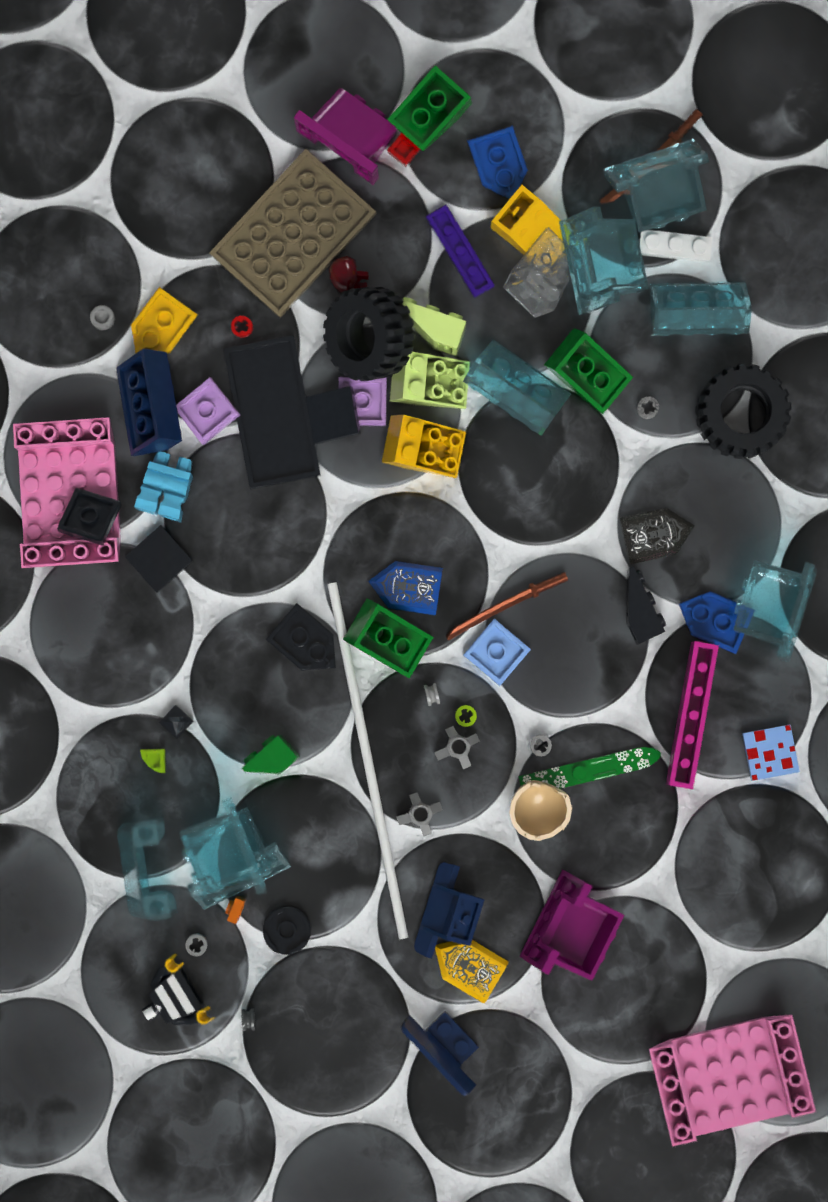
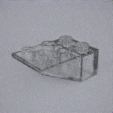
M548 227L512 269L503 288L534 318L553 312L580 258Z

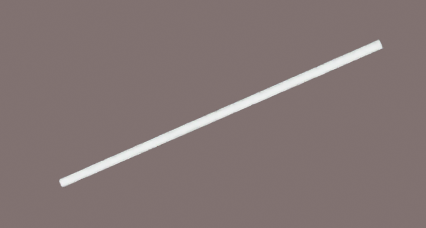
M337 582L327 585L399 939L408 938V932L350 645L343 640L347 630Z

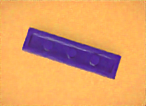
M447 204L426 216L428 223L473 298L475 299L495 287Z

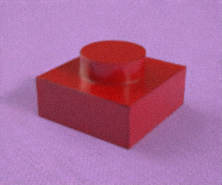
M401 133L389 147L387 153L407 167L420 149Z

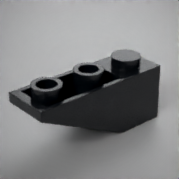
M633 566L627 570L626 624L636 645L664 633L663 627L666 626V622L661 613H656L653 607L656 602L651 592L645 591L643 586L645 579L641 571H636Z

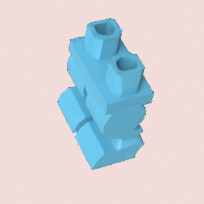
M159 451L156 453L153 462L149 461L148 469L145 473L143 484L140 487L141 493L137 496L134 507L139 511L157 516L159 514L160 517L182 522L183 511L181 505L188 498L193 479L191 474L192 461L179 457L176 469L168 467L171 455ZM164 495V499L159 505L158 499Z

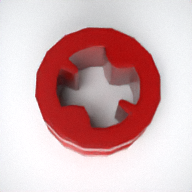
M237 316L231 323V329L236 336L245 338L252 333L253 324L248 317ZM247 321L248 324L246 326L248 330L246 332L243 330L240 333L237 332L236 329L238 327L236 324Z

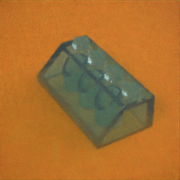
M746 282L650 285L653 335H738L749 333L752 307Z
M494 340L475 360L463 380L471 389L488 398L490 402L498 405L508 412L510 416L518 419L528 426L529 429L541 436L571 395L570 392Z

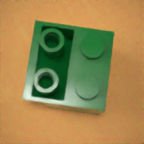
M271 735L261 744L264 748L259 753L253 751L243 760L246 765L241 769L244 772L280 774L291 766L300 755L282 735L277 737Z

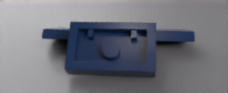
M441 863L438 867L414 944L415 951L427 958L432 959L438 937L471 946L484 899L453 889L460 866Z
M446 1011L426 1030L409 1015L401 1025L402 1032L462 1095H468L475 1088L476 1084L460 1067L479 1046Z

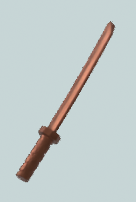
M695 109L678 130L668 135L669 139L649 159L602 198L600 203L614 202L648 173L675 145L679 146L682 143L681 139L698 119L702 117V113Z
M563 572L535 585L533 583L529 584L528 589L503 600L454 627L447 634V640L453 639L486 619L532 596L536 598L539 596V593L568 581L566 573Z

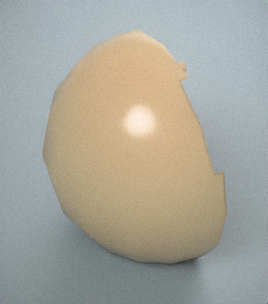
M533 780L528 781L517 789L512 797L509 813L512 825L519 834L529 840L541 841L551 838L565 829L570 821L572 806L570 797L563 790L548 783Z

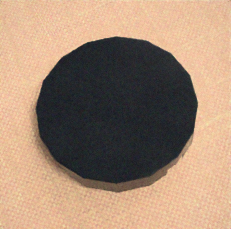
M282 906L273 910L267 916L263 925V937L266 944L272 951L280 954L292 955L300 952L307 945L311 936V924L308 917L300 909L293 906Z

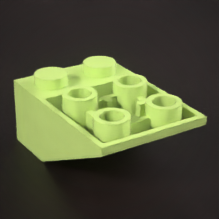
M403 297L404 302L402 304L408 307L410 311L409 317L414 322L412 328L434 350L456 357L466 328V321L462 320L463 317L452 312L446 315L440 313V309L435 306L426 305L425 308L416 305L417 301Z
M412 352V354L408 355L410 359L403 366L402 370L392 375L391 402L466 409L470 361Z

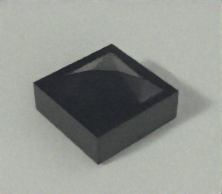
M175 705L159 723L178 739L194 721Z

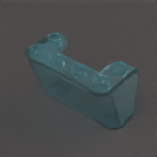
M163 817L127 822L118 829L117 837L127 905L131 915L136 918L162 920L171 918L178 913L174 895L166 890L150 892L143 847L160 844V840L165 834Z

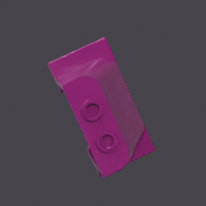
M341 88L330 97L312 118L300 110L294 116L298 133L315 145L318 141L352 164L354 172L372 185L379 178L378 165L375 162L397 134V129L385 119L386 116L377 108L372 110L366 105V101L357 94L353 96Z
M562 869L520 957L548 975L554 964L592 981L600 964L605 959L611 942L616 937V932L624 914L589 897L588 895L593 886Z

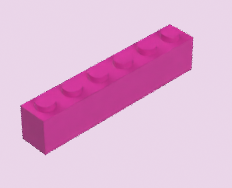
M697 641L691 642L668 768L667 785L692 790L694 788L719 645Z

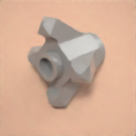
M454 726L445 729L449 740L445 748L434 752L437 759L441 760L452 756L459 759L463 769L470 767L471 763L467 755L470 747L480 742L477 734L475 733L466 738L458 735Z
M418 792L409 795L412 806L408 813L396 817L399 825L412 822L420 826L423 837L432 834L429 822L433 814L443 810L441 803L437 802L427 805L421 802Z

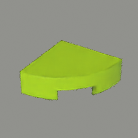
M165 749L140 750L142 759L148 767L156 772L166 773Z

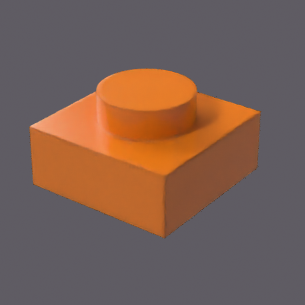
M237 896L235 901H229L225 911L229 915L227 921L237 924L247 899Z

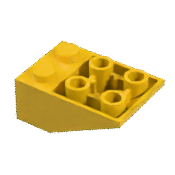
M523 185L518 188L494 217L490 227L545 273L576 237L536 195Z
M404 414L392 415L390 417L382 463L457 478L466 431Z

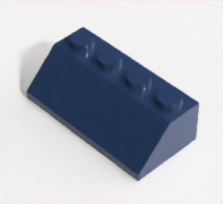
M143 348L116 367L131 456L169 450L182 441L167 352Z

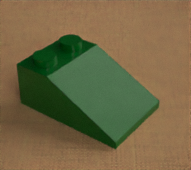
M435 65L387 120L424 152L472 104L471 96Z
M575 328L544 364L558 379L602 414H604L633 378L590 336Z
M367 598L343 640L410 679L434 637Z

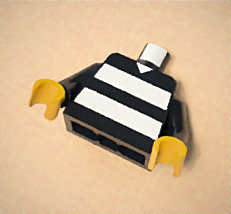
M173 954L157 970L151 982L152 991L149 993L153 1003L144 1007L142 1011L148 1021L161 1015L165 1023L172 1022L175 1026L207 1024L214 1020V1017L209 1018L206 1014V1011L211 1008L210 1006L203 1008L205 1004L182 968L184 963H175L174 958L177 955Z

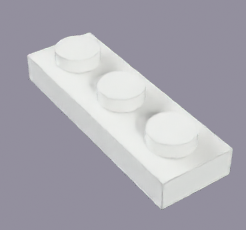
M641 229L638 255L709 263L713 237Z

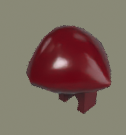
M343 256L336 259L329 269L330 280L339 294L350 289L367 287V282L362 283L360 280H368L369 274L367 271H357L356 261L352 257Z

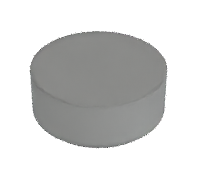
M99 305L91 311L90 320L97 329L107 330L113 326L115 315L108 306Z

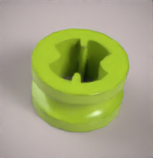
M468 705L459 707L455 713L457 723L464 727L473 725L477 718L474 708ZM463 709H467V712L470 710L473 714L470 717L469 723H465V720L461 722L459 719Z

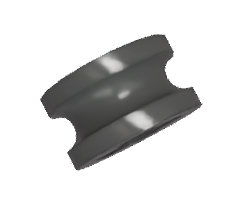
M251 1008L250 1011L242 1009L243 1031H247L248 1028L255 1031V1009Z

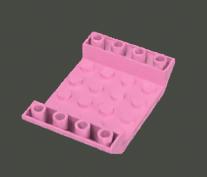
M110 418L13 424L14 448L18 450L24 543L20 544L21 568L119 562L121 543L119 512L103 546L60 533L57 530L76 488L118 500L115 443Z
M792 1015L756 1018L669 1039L649 1048L672 1146L696 1141L695 1136L789 1114L793 1118L816 1112Z

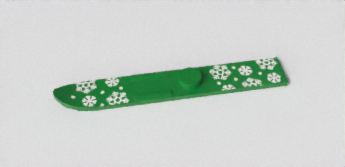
M634 748L518 777L520 786L528 781L536 780L561 789L649 767L657 762L661 757V753L654 748Z

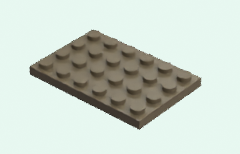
M305 149L209 254L281 318L376 215V211Z

